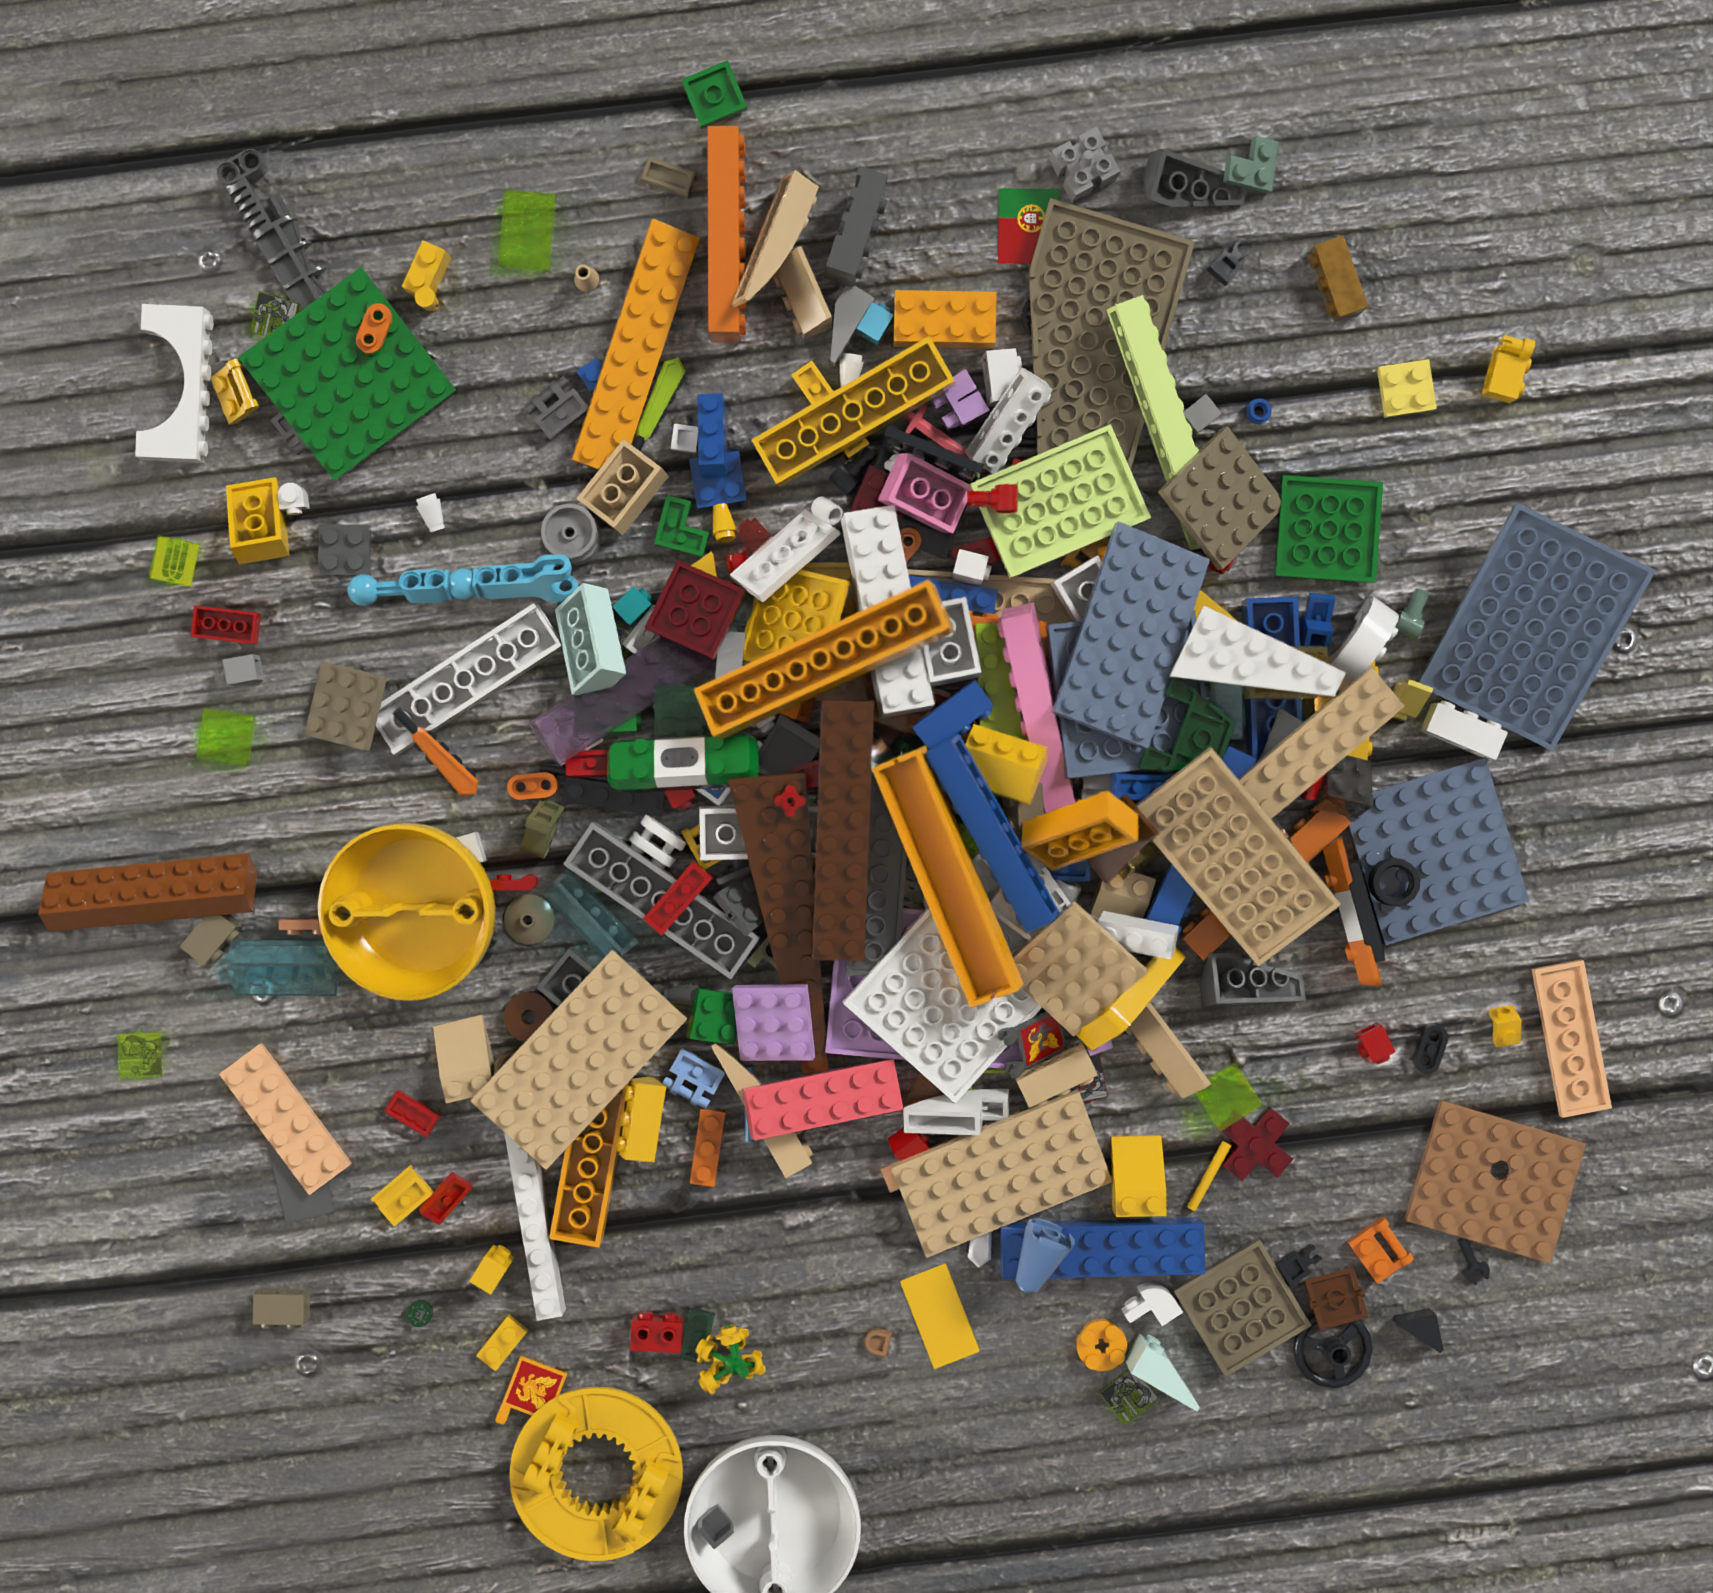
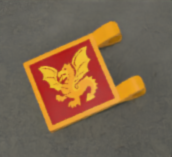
M520 1356L495 1421L504 1425L511 1408L532 1416L541 1406L560 1394L568 1373Z

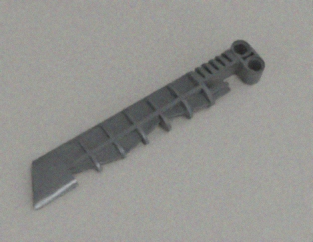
M246 149L222 162L218 166L216 174L229 196L235 198L234 205L240 206L238 212L245 215L243 217L244 222H249L248 229L254 231V240L289 301L297 304L296 313H299L327 292L324 286L316 279L317 276L326 270V267L321 265L311 269L305 249L312 242L308 239L302 241L296 222L298 218L296 214L289 212L279 193L270 195L266 200L277 219L272 221L251 184L266 174L268 170L267 162L258 151ZM251 160H259L255 168H248ZM231 171H236V177L231 181H227V174Z

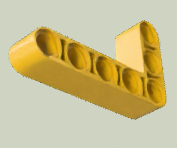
M1175 947L1171 960L1149 955L1142 964L1147 969V974L1129 990H1125L1114 1002L1101 1011L1094 1020L1084 1025L1076 1036L1092 1051L1120 1035L1131 1025L1186 956L1177 947Z

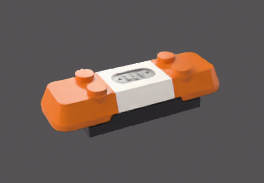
M1342 836L1337 837L1323 849L1329 870L1325 871L1324 875L1328 888H1334L1335 896L1341 903L1339 910L1348 943L1345 944L1348 962L1354 961L1360 984L1375 987L1382 986L1377 963L1386 961L1385 952L1359 858L1348 859Z

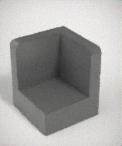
M718 1504L698 1519V1531L713 1549H716L734 1533L732 1520Z

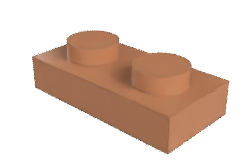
M285 918L279 920V930H287L288 935L303 934V930H312V934H322L319 918Z

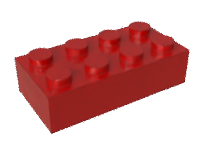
M194 605L190 637L258 645L261 614Z

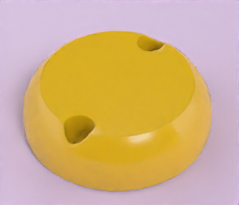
M395 823L373 828L357 836L337 853L330 863L320 887L318 917L321 933L330 955L349 978L361 987L379 996L411 1001L434 997L448 991L472 973L483 959L493 936L495 901L493 890L484 868L468 847L457 838L443 830L424 824Z

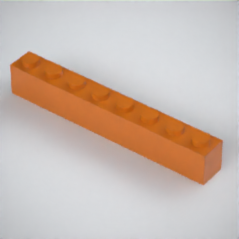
M1320 800L1310 809L1311 814L1305 820L1302 817L1296 821L1291 827L1293 831L1286 837L1307 863L1351 824L1332 801L1322 802ZM1207 905L1200 911L1201 917L1195 922L1192 920L1181 929L1183 934L1179 936L1194 954L1203 961L1208 957V954L1216 950L1231 936V933Z

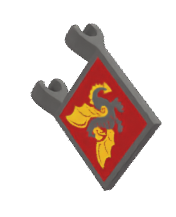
M1047 1011L1015 1027L1003 1028L998 1031V1039L1000 1041L1003 1040L1006 1046L1012 1045L1017 1040L1021 1060L1009 1061L1004 1065L1005 1072H1010V1076L1014 1079L1020 1077L1026 1069L1067 1049L1063 1026Z

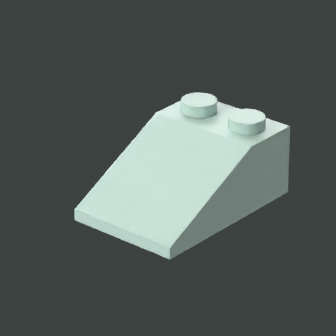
M1139 1334L1125 1357V1362L1131 1374L1193 1410L1198 1411L1200 1408L1164 1352L1165 1349L1160 1346L1161 1342L1149 1334L1147 1337Z

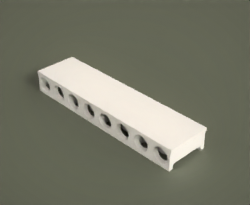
M533 603L382 701L376 727L391 748L393 755L398 756L412 747L414 740L411 733L392 714L397 708L400 707L417 726L435 732L563 649L561 638L539 604Z

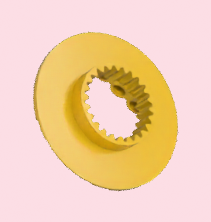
M593 1386L570 1390L556 1396L541 1406L521 1430L513 1449L510 1464V1490L518 1514L530 1532L552 1550L565 1556L585 1561H606L621 1558L634 1553V1551L649 1543L664 1528L674 1513L683 1482V1463L680 1448L673 1431L665 1419L655 1408L641 1398L626 1391L609 1387ZM593 1433H596L598 1438L606 1434L609 1441L615 1437L617 1445L624 1443V1452L631 1451L629 1460L634 1461L632 1465L634 1470L631 1486L628 1487L627 1493L621 1495L620 1501L614 1499L611 1506L604 1502L602 1508H599L597 1503L589 1507L586 1500L583 1503H579L578 1496L573 1498L570 1496L571 1489H564L566 1481H561L563 1472L560 1471L563 1465L562 1460L568 1448L573 1447L575 1440L581 1442L584 1435L591 1439Z

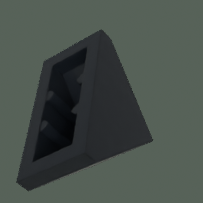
M1430 1308L1395 1315L1392 1319L1399 1327L1439 1353H1442L1444 1350L1437 1315Z

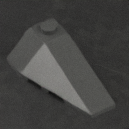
M1235 953L1208 954L1199 983L1202 1008L1306 1001L1304 981L1301 975L1263 964L1258 966L1254 961L1245 959Z

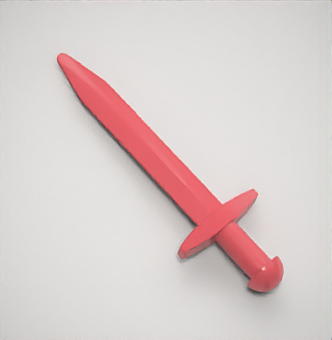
M924 405L916 414L911 411L902 416L910 422L905 431L906 433L910 434L916 428L941 447L968 458L965 453L966 449L922 418L927 405ZM982 469V472L988 473L986 469Z

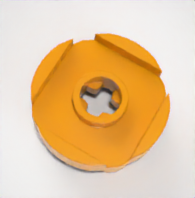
M1095 1319L1083 1326L1084 1328L1076 1339V1349L1080 1359L1089 1369L1108 1371L1124 1362L1127 1352V1340L1119 1326L1107 1319ZM1099 1339H1103L1105 1343H1108L1104 1351H1100L1099 1348L1095 1349V1345L1099 1344Z

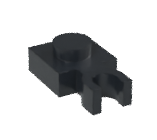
M1240 240L1231 247L1230 253L1224 249L1207 269L1224 286L1244 266L1239 260L1244 259L1251 251L1248 248L1244 253H1240L1237 250V246L1241 243Z
M1307 1245L1302 1250L1301 1255L1296 1251H1292L1275 1264L1289 1287H1293L1311 1273L1307 1267L1308 1265L1316 1264L1322 1260L1319 1255L1310 1258V1252L1315 1249L1314 1245Z

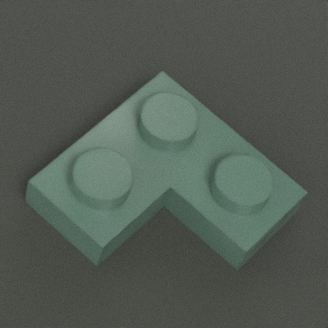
M1260 136L1251 138L1249 159L1233 155L1226 158L1223 183L1263 193L1272 192L1278 141Z

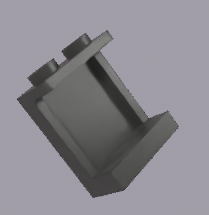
M781 714L776 721V726L773 727L763 743L764 745L759 750L758 776L792 773L791 767L812 762L820 749V738Z

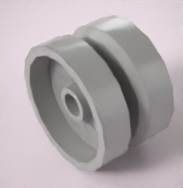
M567 503L556 506L547 513L542 522L541 536L544 545L552 555L561 554L567 556L573 566L587 563L595 557L600 548L602 538L600 528L588 510L579 505ZM571 532H574V535L570 537L569 534Z

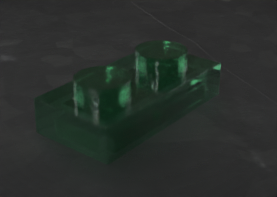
M691 1307L679 1359L698 1363L696 1347L702 1339L706 1340L708 1335L711 1334L715 1317L714 1312Z

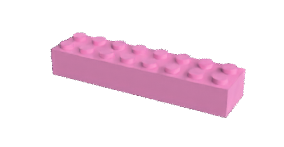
M1034 603L1003 609L1002 617H999L997 625L1000 638L1005 637L1006 640L1005 648H1003L1006 663L1011 662L1009 678L1012 688H1017L1015 704L1017 712H1022L1023 714L1021 715L1022 721L1020 722L1023 737L1028 736L1027 741L1047 747L1048 762L1040 783L1043 784V807L1045 813L1077 802V792L1074 779H1065L1064 753L1057 715L1051 713L1055 703L1053 686Z

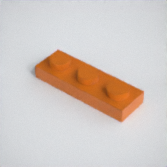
M708 1108L700 1109L690 1184L715 1187L726 1111Z

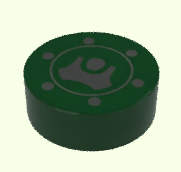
M425 1300L414 1301L406 1312L408 1322L415 1327L425 1326L433 1316V1308Z

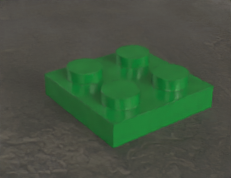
M728 60L681 79L701 129L748 110Z
M696 987L686 1037L693 1040L735 1045L737 1027L733 993Z

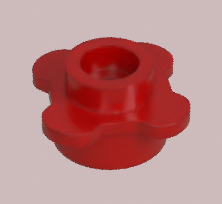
M789 785L780 795L775 797L774 802L777 806L783 808L786 816H793L797 808L805 805L806 800L804 796H800L796 792L794 786Z

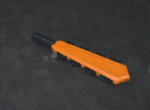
M400 707L397 708L392 714L411 733L414 747L419 752L425 753V760L430 765L437 767L436 772L442 779L449 781L448 786L450 789L461 796L476 795L478 785L476 773L470 767H464L462 759L456 754H451L449 747L444 742H438L436 740L437 736L431 730H425L417 726Z

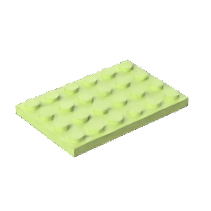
M1111 424L970 484L972 491H991V488H995V485L998 484L1018 485V512L996 513L995 509H991V507L979 506L1010 579L1111 536L1114 525L1118 521L1133 527L1151 518Z

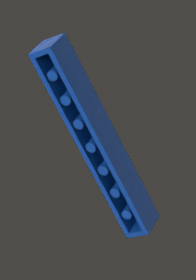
M959 733L934 745L925 753L927 763L932 770H935L940 779L941 788L951 798L954 811L964 821L967 834L976 842L979 855L983 860H986L990 867L992 878L1001 886L1004 899L1014 909L1019 925L1024 927L1028 933L1053 922L1060 912L1026 851L1021 848L1022 844Z
M1227 746L1222 761L1239 778L1255 764L1257 759ZM1172 863L1162 880L1145 919L1179 926L1182 916L1187 917L1193 904L1190 903V899L1193 893H1197ZM1179 926L1178 935L1181 931V926Z

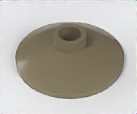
M527 894L517 897L509 904L505 912L504 923L507 932L514 940L522 944L531 945L545 940L550 935L554 927L555 915L551 905L544 898ZM526 915L531 916L533 919L530 925L524 922Z

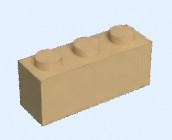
M1080 1043L1026 1069L1020 1077L1015 1079L1030 1108L1045 1104L1053 1096H1064L1071 1091L1070 1088L1079 1084L1080 1086L1087 1085L1098 1074L1085 1047Z

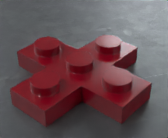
M1270 1106L1254 1125L1237 1111L1233 1110L1218 1128L1237 1144L1222 1162V1165L1241 1181L1246 1178L1258 1162L1278 1178L1293 1160L1291 1156L1275 1144L1276 1140L1290 1123Z

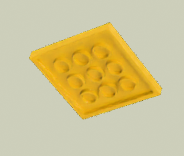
M799 570L764 602L754 596L744 631L746 635L743 661L753 662L839 622L850 582Z

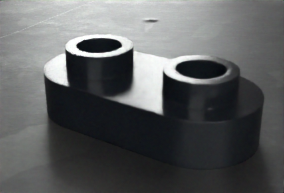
M1429 1024L1423 1028L1413 1055V1065L1424 1074L1434 1073L1440 1066L1448 1042V1033L1442 1026ZM1432 1032H1435L1437 1037L1431 1041L1429 1036ZM1424 1056L1429 1058L1427 1064H1422L1421 1062Z

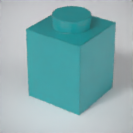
M633 586L612 608L633 627L652 606L649 602L652 597L643 587L638 590Z

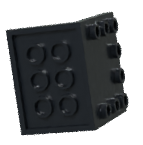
M888 425L884 434L882 449L874 466L890 474V471L884 467L885 462L894 454L910 453L970 485L979 479L984 464ZM968 501L954 533H941L906 514L902 517L899 531L906 526L916 527L922 534V543L918 549L945 560L967 508ZM907 536L904 538L905 543H913L911 537Z

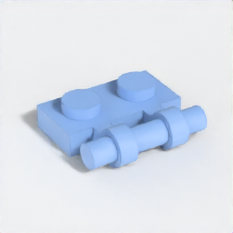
M681 1048L669 1070L678 1075V1077L674 1081L666 1076L662 1084L673 1095L679 1094L690 1100L689 1103L693 1106L699 1105L706 1109L710 1100L702 1096L704 1090L714 1095L726 1072L692 1052ZM687 1080L698 1086L696 1091L694 1092L683 1086V1081Z

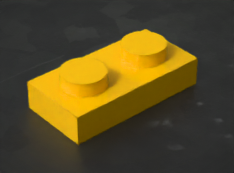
M509 1314L476 1356L496 1371L524 1337L528 1329Z

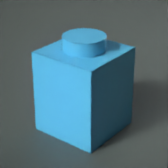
M872 302L856 328V334L879 346L893 322L894 315L891 314L892 310L882 303L876 305Z

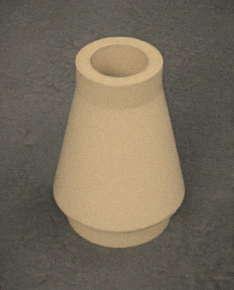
M579 265L575 271V285L584 292L594 290L599 283L597 271L587 265ZM585 273H588L586 277H581Z

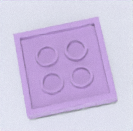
M808 984L735 985L732 988L740 1061L813 1060L815 1058Z

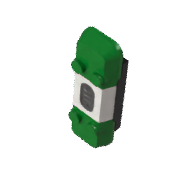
M746 733L732 734L724 739L707 735L621 740L611 744L607 752L608 783L613 789L618 791L634 790L635 793L729 788L727 778L758 776L759 773L758 742L754 736Z

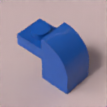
M1309 593L1305 611H1302L1300 621V644L1302 651L1328 654L1333 634L1330 621L1336 600L1334 595Z

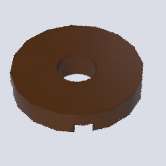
M528 991L518 994L509 1001L505 1008L504 1023L506 1029L511 1036L525 1042L554 1012L553 1005L537 992ZM532 1010L536 1014L534 1023L528 1024L523 1020L524 1011Z

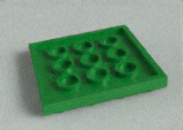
M1282 475L1280 481L1281 505L1280 512L1278 513L1274 577L1376 583L1383 482Z

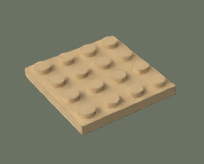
M1072 901L1057 915L1053 922L1044 926L1012 955L1023 981L1021 988L1073 1036L1080 1032L1084 1025L1094 1020L1101 1011L1114 1002L1125 990H1129L1147 974V969L1075 901Z

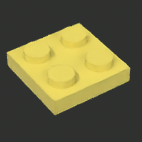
M1429 359L1377 368L1384 418L1429 412L1437 409Z

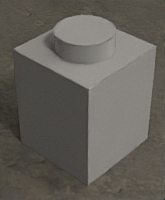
M1207 394L1183 412L1187 423L1192 428L1193 436L1197 435L1222 414Z
M251 654L223 659L224 666L221 667V674L223 680L227 681V685L236 686L264 681L259 655Z

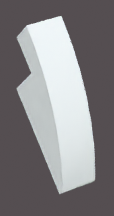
M1009 1089L969 1090L956 1103L946 1095H940L909 1105L903 1110L904 1133L980 1135L983 1120L1000 1121L1009 1117Z

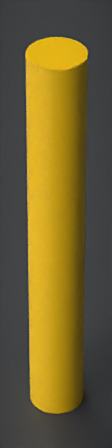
M1222 1141L1187 1205L1189 1209L1197 1210L1232 1145Z

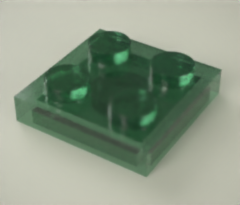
M655 685L654 737L705 736L706 718L694 691L695 688L701 685Z

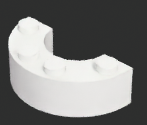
M1373 596L1364 601L1354 618L1357 623L1353 630L1327 662V664L1346 672L1338 688L1340 691L1368 669L1374 660L1379 661L1387 650L1384 645L1387 641L1390 642L1398 632L1395 626L1399 620V614Z

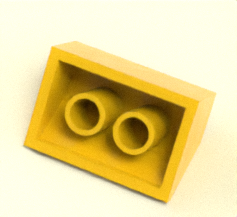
M974 724L965 745L992 793L1030 805L1048 762L1047 747Z
M654 1077L633 1078L630 1080L629 1086H626L624 1094L625 1101H627L626 1110L622 1112L620 1120L621 1126H623L622 1135L617 1139V1151L625 1160L655 1162L666 1086Z

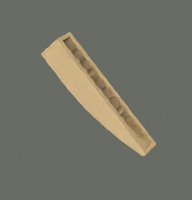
M796 170L781 178L732 302V306L735 308L749 301L770 280L792 250L801 231L808 224L809 218L807 216L817 201L815 196L819 186Z
M717 1042L712 1043L711 1048L744 1104L742 1088L762 1085V1083L737 1058ZM801 1131L764 1138L785 1178L812 1164L810 1157L814 1154L807 1142L802 1144L798 1134Z

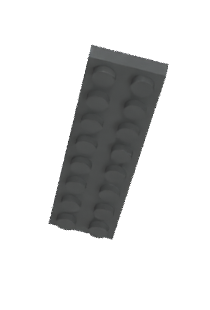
M873 772L871 773L864 961H847V975L866 976L901 938L907 853Z

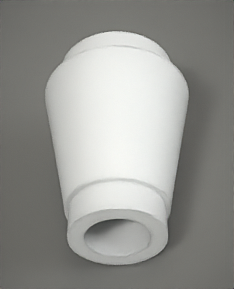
M842 353V359H839L840 388L860 376L864 364L862 362V355Z
M434 493L416 499L418 504L416 508L430 532L445 528L440 498L437 499Z

